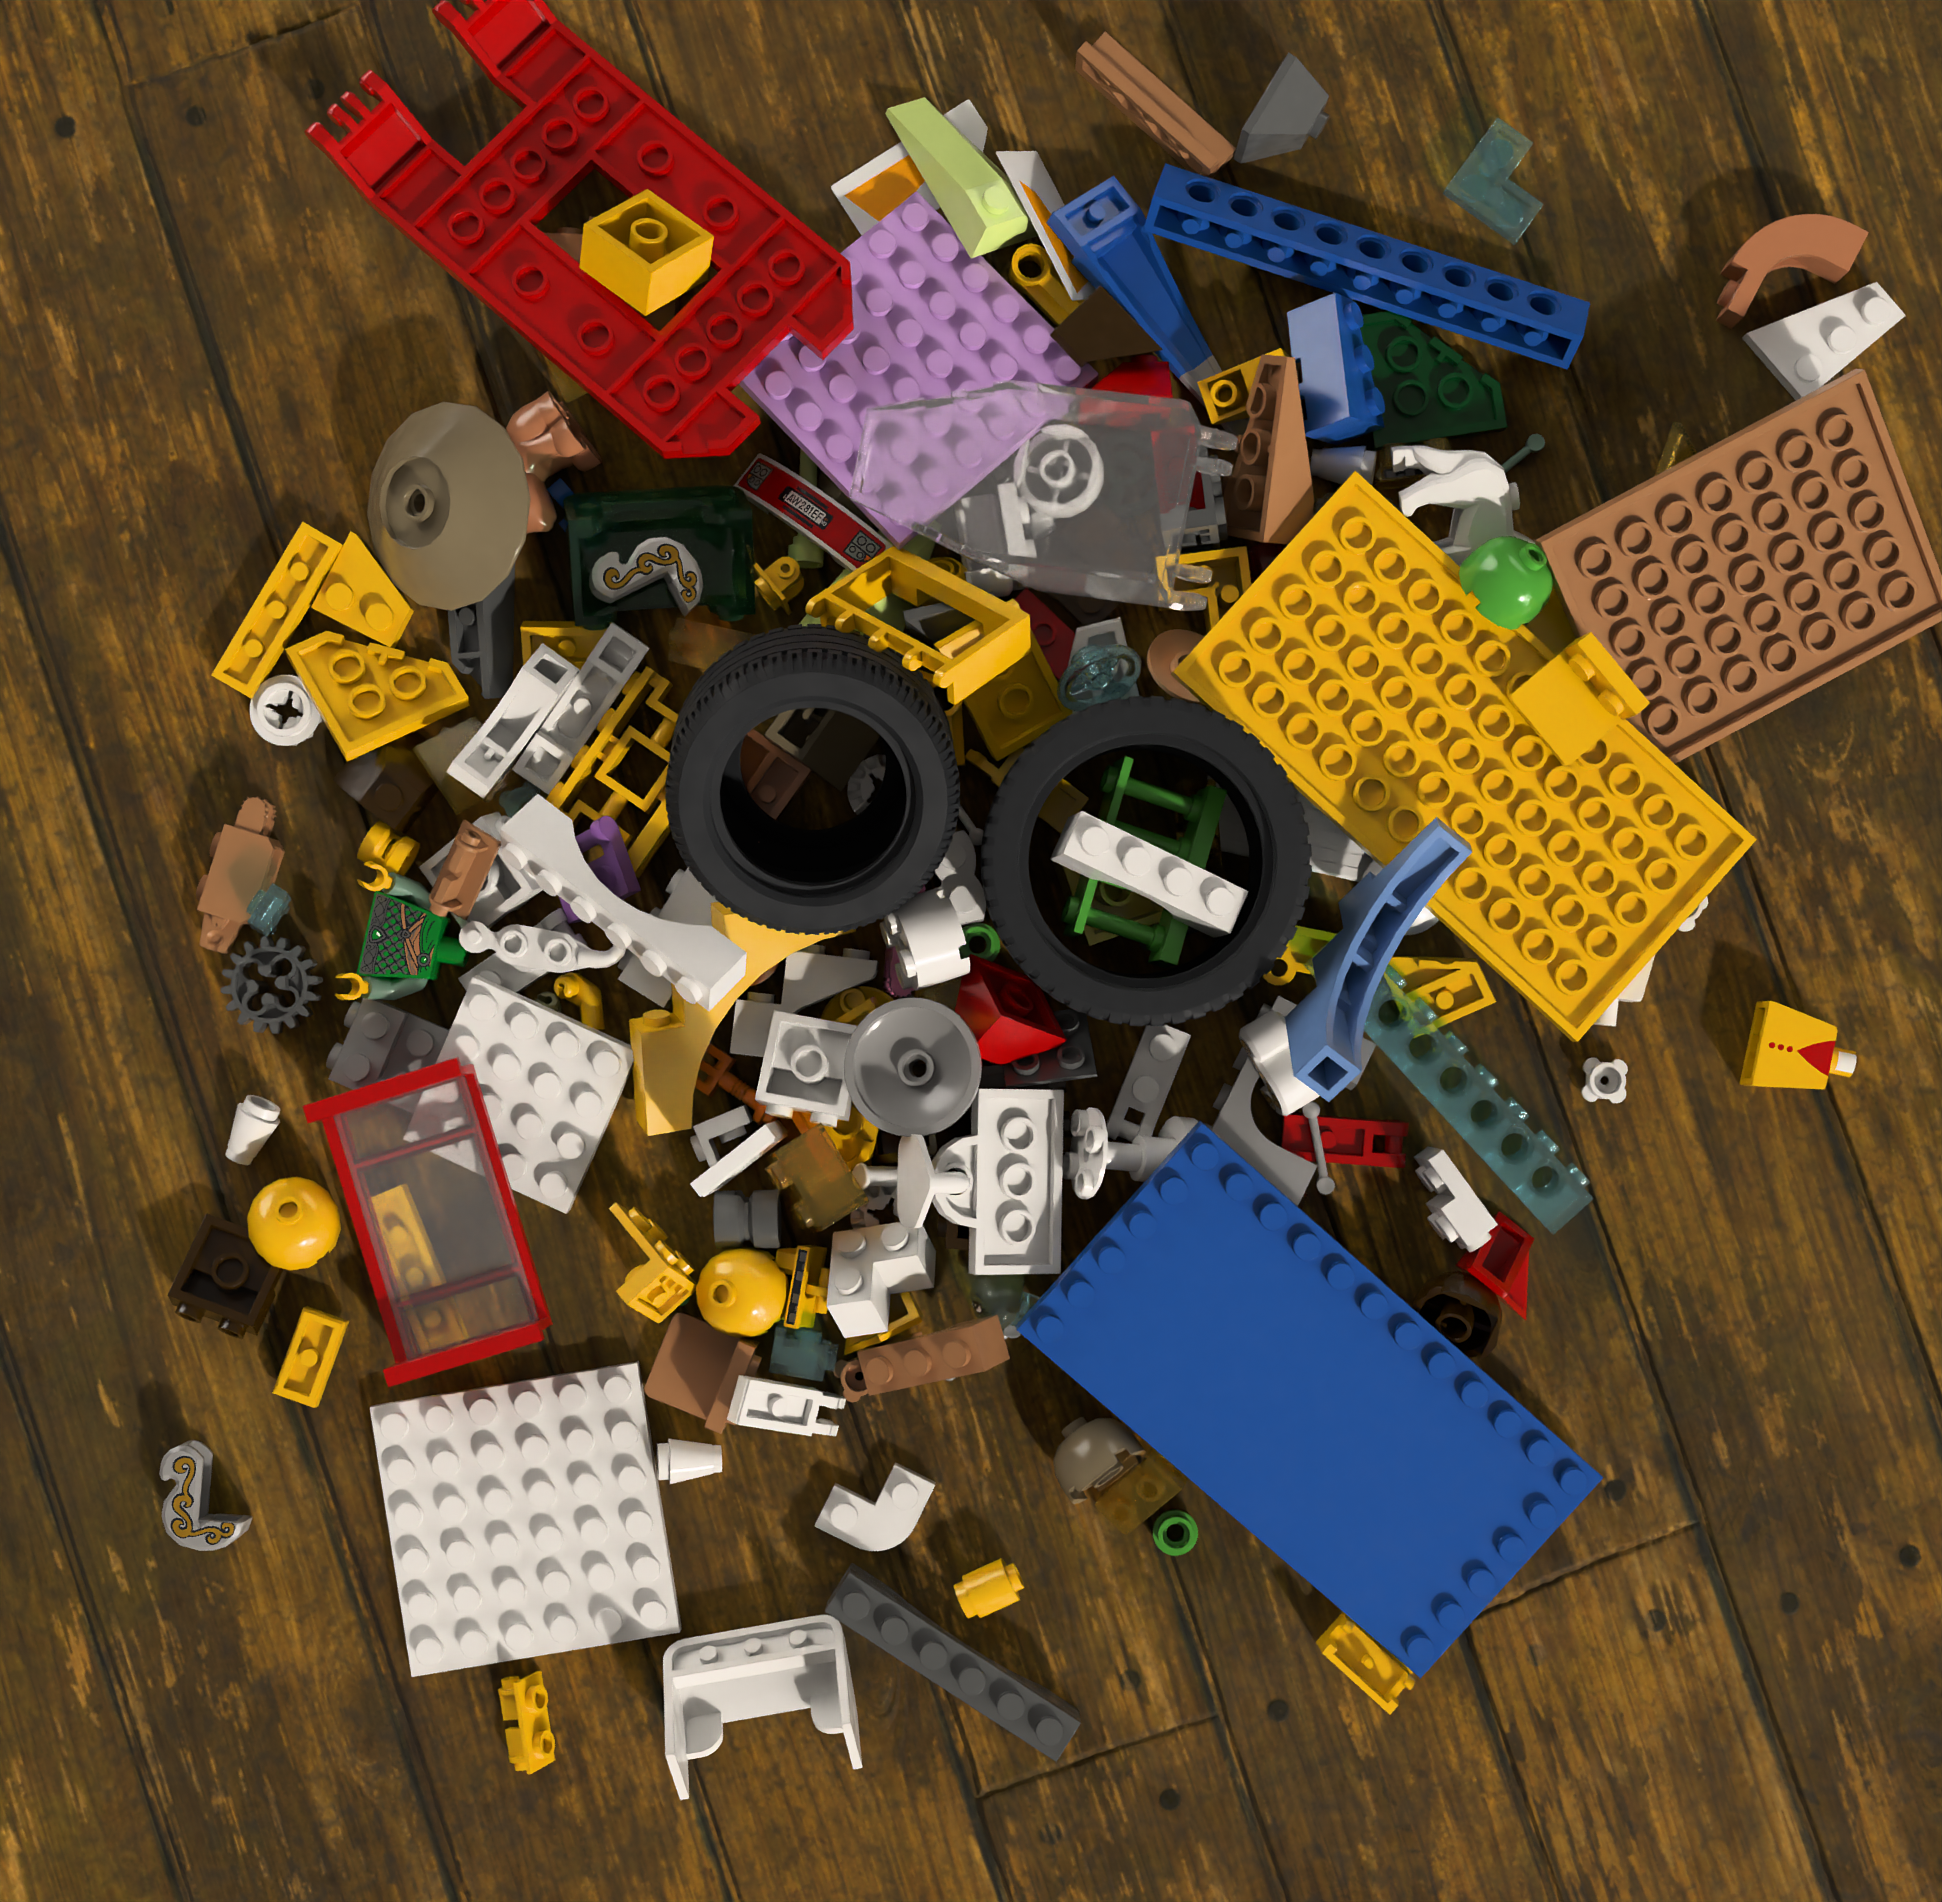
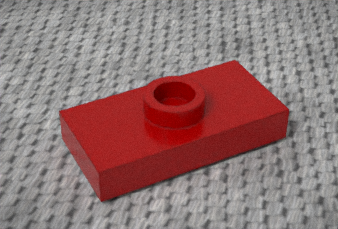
M1025 588L1014 600L1019 604L1022 611L1030 614V628L1055 678L1061 682L1066 676L1075 633L1028 588Z

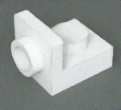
M746 1104L693 1126L696 1135L690 1137V1141L699 1162L707 1160L711 1168L721 1160L713 1141L714 1137L719 1136L721 1143H725L747 1133L744 1125L753 1120Z

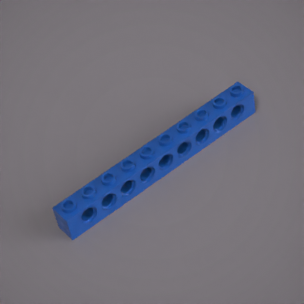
M1166 163L1155 189L1143 231L1332 293H1337L1567 370L1585 332L1590 302Z

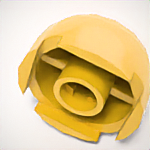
M297 1176L281 1178L265 1186L253 1199L247 1216L249 1238L257 1253L272 1266L286 1270L305 1269L317 1264L318 1259L324 1257L328 1251L330 1253L336 1246L341 1231L340 1213L330 1193L315 1181Z
M754 1247L727 1249L712 1257L702 1269L696 1287L697 1305L704 1320L715 1331L735 1338L760 1336L768 1332L766 1330L770 1329L775 1322H779L784 1316L789 1297L788 1278L784 1271H780L778 1265L772 1260L775 1258L769 1252Z

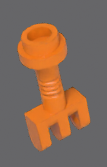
M709 1043L706 1052L710 1056L717 1058L718 1061L713 1066L702 1059L699 1069L707 1073L708 1076L705 1081L698 1076L695 1088L712 1097L717 1088L720 1087L753 1109L755 1113L752 1120L759 1125L776 1121L778 1117L766 1114V1106L760 1105L755 1100L757 1090L752 1087L750 1088L749 1085L745 1082L743 1083L742 1080H739L738 1077L729 1072L736 1059L712 1043Z

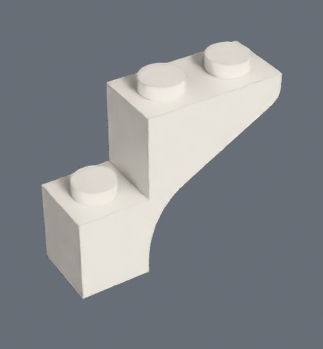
M813 944L786 957L781 1004H774L775 995L748 992L747 1000L736 999L730 1053L764 1057L774 1010L797 1014L801 1010L829 999L846 989L870 982L877 976L879 962L869 960L870 951L843 948V957L825 955L826 946Z

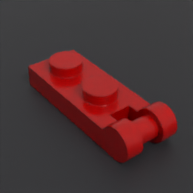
M1291 1113L1288 1116L1283 1115L1280 1147L1307 1161L1316 1162L1308 1118L1299 1113ZM1317 1116L1326 1163L1405 1168L1406 1153L1402 1152L1403 1137L1408 1136L1409 1122L1390 1119ZM1374 1135H1385L1384 1151L1372 1150Z

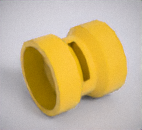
M379 820L372 826L362 841L357 858L365 863L368 861L377 863L384 867L388 873L394 872L404 876L419 852L420 843L408 836L399 837L394 833L393 828Z

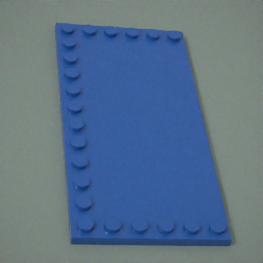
M1201 1120L1015 1325L1019 1333L1419 1678L1430 1669L1603 1479V1476Z

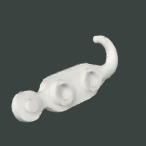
M469 922L461 928L459 933L460 944L466 951L481 953L487 949H493L498 957L508 964L554 973H565L588 967L595 969L608 968L618 963L626 952V949H619L614 944L606 951L592 950L571 935L563 932L519 924L508 925L498 932H493L483 923Z

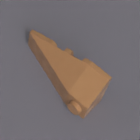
M1262 354L1246 403L1247 413L1250 416L1244 435H1237L1233 445V450L1239 453L1233 473L1224 474L1221 484L1228 536L1259 542L1289 544L1314 516V493L1295 357Z

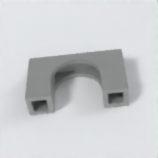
M1278 996L1272 1007L1265 1003L1262 1005L1256 1019L1271 1010L1280 1012L1285 1018L1297 1005ZM1362 1038V1072L1345 1088L1352 1090L1357 1085L1376 1046L1375 1043ZM1242 1046L1232 1066L1240 1070L1233 1086L1226 1083L1223 1084L1213 1104L1214 1108L1220 1110L1213 1126L1204 1124L1298 1206L1317 1165L1272 1143L1257 1128L1251 1113V1094L1260 1075Z

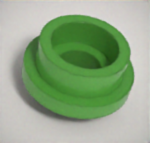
M980 922L971 923L963 927L962 930L966 944L958 948L960 959L967 958L970 954L993 962L1000 950V940L996 931L991 926ZM974 937H982L987 945L985 951L980 954L973 953L969 948L970 940Z
M1171 1509L1160 1514L1154 1522L1153 1538L1155 1544L1162 1552L1172 1556H1179L1189 1552L1194 1547L1198 1538V1528L1192 1516L1187 1512ZM1172 1524H1179L1183 1527V1534L1178 1539H1171L1166 1534L1168 1527Z

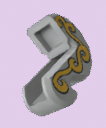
M191 1440L170 1449L161 1461L159 1472L161 1479L166 1481L171 1478L176 1482V1486L163 1503L161 1517L166 1533L179 1545L199 1551H213L228 1546L248 1531L253 1516L208 1514L213 1452L204 1443Z

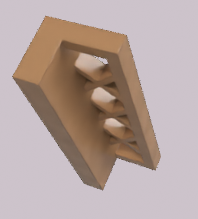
M1106 31L1092 46L1085 41L1077 50L1075 71L1186 170L1213 179L1233 158L1236 148Z

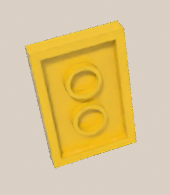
M1013 598L1007 601V603L1021 610L1019 604ZM974 620L935 643L936 650L951 659L955 658L984 638L983 623ZM1031 628V652L963 699L991 756L996 761L1035 740L1051 726L1073 714Z

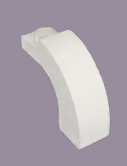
M542 643L523 665L495 710L452 761L446 772L484 799L496 783L502 780L529 745L574 680L579 669Z

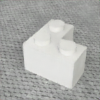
M900 1222L833 1232L826 1306L844 1338L888 1332L891 1294L934 1288L936 1250L923 1225L921 1228H909L902 1226Z

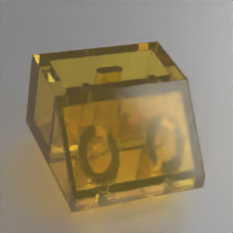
M822 1123L765 1158L770 1165L764 1169L775 1189L779 1190V1192L784 1189L793 1203V1205L788 1207V1210L801 1230L809 1228L812 1234L820 1232L869 1202V1199Z

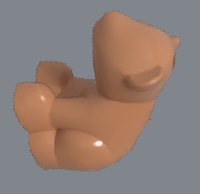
M550 391L545 392L535 401L524 405L516 411L506 427L507 433L523 458L531 500L526 534L548 532L553 528L554 522L557 519L553 501L545 485V481L549 477L572 465L578 470L585 472L602 463L600 455L586 437L576 418L562 401L559 403Z

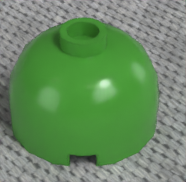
M1501 536L1488 540L1461 563L1459 570L1461 586L1466 596L1473 591L1481 602L1475 608L1494 624L1510 630L1518 629L1522 624L1526 626L1549 602L1553 587L1552 574L1546 564L1547 557L1542 549L1536 544L1512 536Z

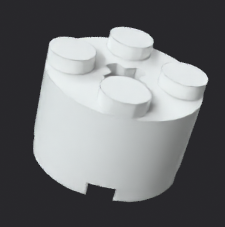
M942 887L916 894L913 898H909V901L898 910L894 909L893 913L884 917L885 921L880 922L881 933L887 948L894 946L896 948L900 963L895 964V970L903 990L912 987L917 991L969 974L970 972L969 957L960 959L958 950L960 946L966 944L964 933L949 896L941 898L944 890Z

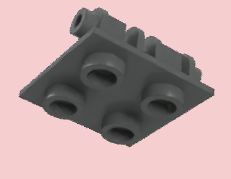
M1074 1009L1052 1011L1067 1040L1060 1047L1003 1064L1006 1089L1097 1077L1087 1015Z

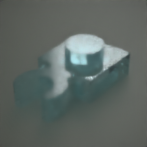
M273 883L267 892L260 889L246 910L251 915L247 921L250 927L266 937L268 934L273 935L277 930L276 926L280 919L290 909V906H288L291 901L289 893Z

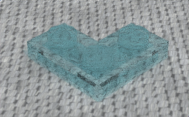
M1497 117L1445 188L1443 194L1515 245L1544 204L1508 179L1527 154L1533 142Z

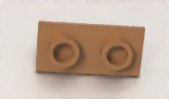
M463 820L429 895L428 900L431 903L429 910L433 914L445 917L448 911H451L463 920L468 919L499 851L501 841L470 822Z

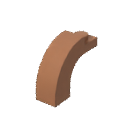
M1822 214L1794 215L1763 227L1743 244L1720 273L1730 280L1718 298L1717 304L1723 306L1716 321L1732 329L1745 316L1766 274L1779 268L1796 267L1805 269L1835 284L1849 272L1869 232L1843 219Z

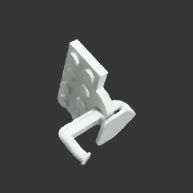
M978 1088L972 1102L971 1135L956 1137L939 1149L932 1162L924 1137L921 1134H911V1137L902 1136L898 1148V1166H867L864 1163H859L852 1171V1182L856 1189L864 1190L867 1187H897V1212L899 1221L904 1227L921 1228L931 1202L938 1213L953 1224L969 1227L968 1273L1061 1274L1064 1090ZM951 1168H955L956 1170H958V1172H956V1171H951V1172H950V1171H948V1170H950Z

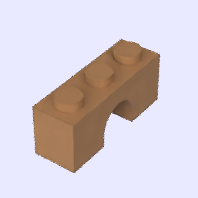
M998 1314L961 1322L949 1328L922 1335L920 1331L889 1338L881 1343L857 1351L869 1396L984 1372L1010 1359Z

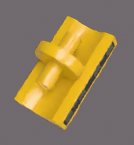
M798 1245L797 1248H781L777 1250L775 1263L780 1271L792 1275L787 1308L784 1316L781 1318L784 1320V1327L799 1329V1327L813 1328L816 1313L827 1314L828 1308L826 1305L830 1268L824 1267L827 1247Z

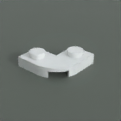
M895 1462L876 1503L835 1483L815 1523V1527L859 1549L883 1551L893 1548L903 1542L913 1531L936 1482Z

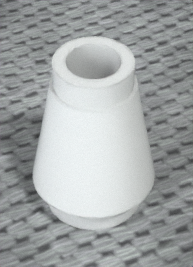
M1366 446L1313 449L1310 464L1311 476H1318L1319 478L1342 485L1356 471L1372 485L1377 451L1366 450Z
M247 1095L244 1103L237 1105L228 1149L225 1153L226 1157L238 1164L250 1165L253 1158L256 1157L279 1125L280 1119L278 1115L281 1111L280 1108L265 1098Z
M669 1438L668 1443L657 1444L658 1480H669V1484L722 1472L721 1445Z

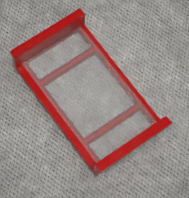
M459 1057L303 1106L307 1123L322 1121L394 1356L395 1364L383 1369L388 1387L545 1339L542 1330L553 1325L473 1064L461 1066Z

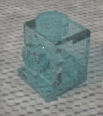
M779 1323L775 1332L769 1367L770 1373L823 1381L826 1370H835L839 1344H833L831 1340L821 1339L822 1332L818 1330L799 1328L795 1330V1334L787 1333L788 1327H784V1323Z

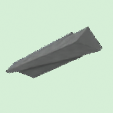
M515 563L509 576L483 601L452 611L448 610L452 663L461 673L470 674L482 687L483 692L481 695L485 699L503 698L513 683Z

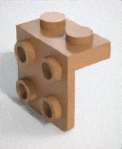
M678 1312L672 1317L645 1384L644 1391L650 1398L707 1420L704 1427L721 1434L727 1423L736 1425L727 1420L738 1376H756L762 1357L755 1355L760 1342L747 1337L735 1338L715 1331L705 1320L685 1312Z

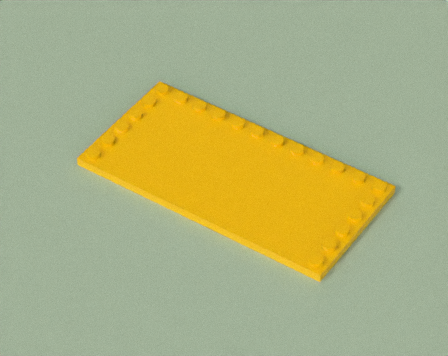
M1354 471L1175 668L1171 675L1210 711L1215 710L1225 715V718L1231 721L1234 720L1243 726V731L1247 734L1252 733L1260 740L1259 743L1264 748L1267 747L1275 756L1273 760L1277 765H1282L1288 774L1286 777L1289 782H1292L1294 787L1383 869L1436 817L1469 842L1472 853L1446 879L1425 907L1572 1042H1578L1757 839L1626 719L1618 723L1573 763L1567 766L1562 765L1508 699L1513 691L1554 658L1556 654L1523 624L1518 629L1510 630L1498 626L1484 617L1475 608L1481 602L1473 591L1466 596L1462 589L1459 577L1460 566L1358 472Z

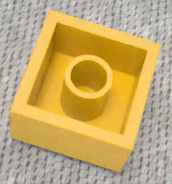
M646 189L584 223L579 268L644 316H647L708 280L714 236L649 189Z

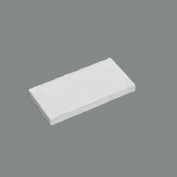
M779 1120L765 1124L690 1183V1185L700 1197H705L717 1191L788 1136V1131Z

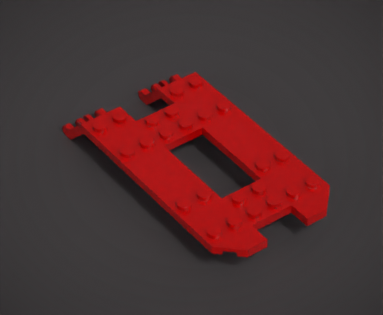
M441 0L432 9L435 17L455 35L490 81L523 108L502 131L464 166L431 138L390 86L369 69L359 78V85L368 95L373 96L380 103L370 112L354 93L346 91L340 96V100L360 122L357 124L349 114L333 103L327 109V115L338 127H342L348 134L337 142L321 123L313 122L304 131L305 135L316 147L326 154L368 205L664 459L730 455L761 424L759 415L731 391L789 333L824 360L854 329L850 261L561 23L543 0H487L485 2L483 0H459L474 11L467 20L450 2ZM593 169L597 170L629 198L649 189L714 236L710 266L718 273L660 331L616 294L581 270L579 263L536 227Z

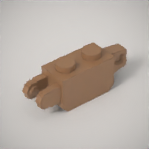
M259 796L256 798L247 797L246 801L243 800L244 804L241 805L242 809L238 812L235 825L224 824L222 832H217L212 840L210 857L213 858L208 875L204 874L196 891V899L200 901L197 910L204 912L199 946L206 949L230 954L244 924L254 925L264 918L285 851L279 840L270 838L275 823L273 819L276 817V806L269 803L267 799L261 800Z

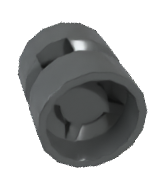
M741 1190L715 1191L713 1222L716 1249L742 1248L745 1241H750L754 1248H780L782 1236L780 1190H754L750 1197H745Z

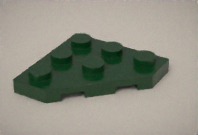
M1390 311L1362 315L1364 324L1360 330L1363 342L1370 349L1374 359V369L1371 371L1374 386L1381 392L1385 403V412L1382 413L1385 428L1369 433L1372 451L1387 450L1395 446H1412L1501 432L1507 428L1501 386L1498 381L1486 373L1484 375L1462 360L1463 356L1435 336L1431 338L1411 323L1412 320L1408 317Z

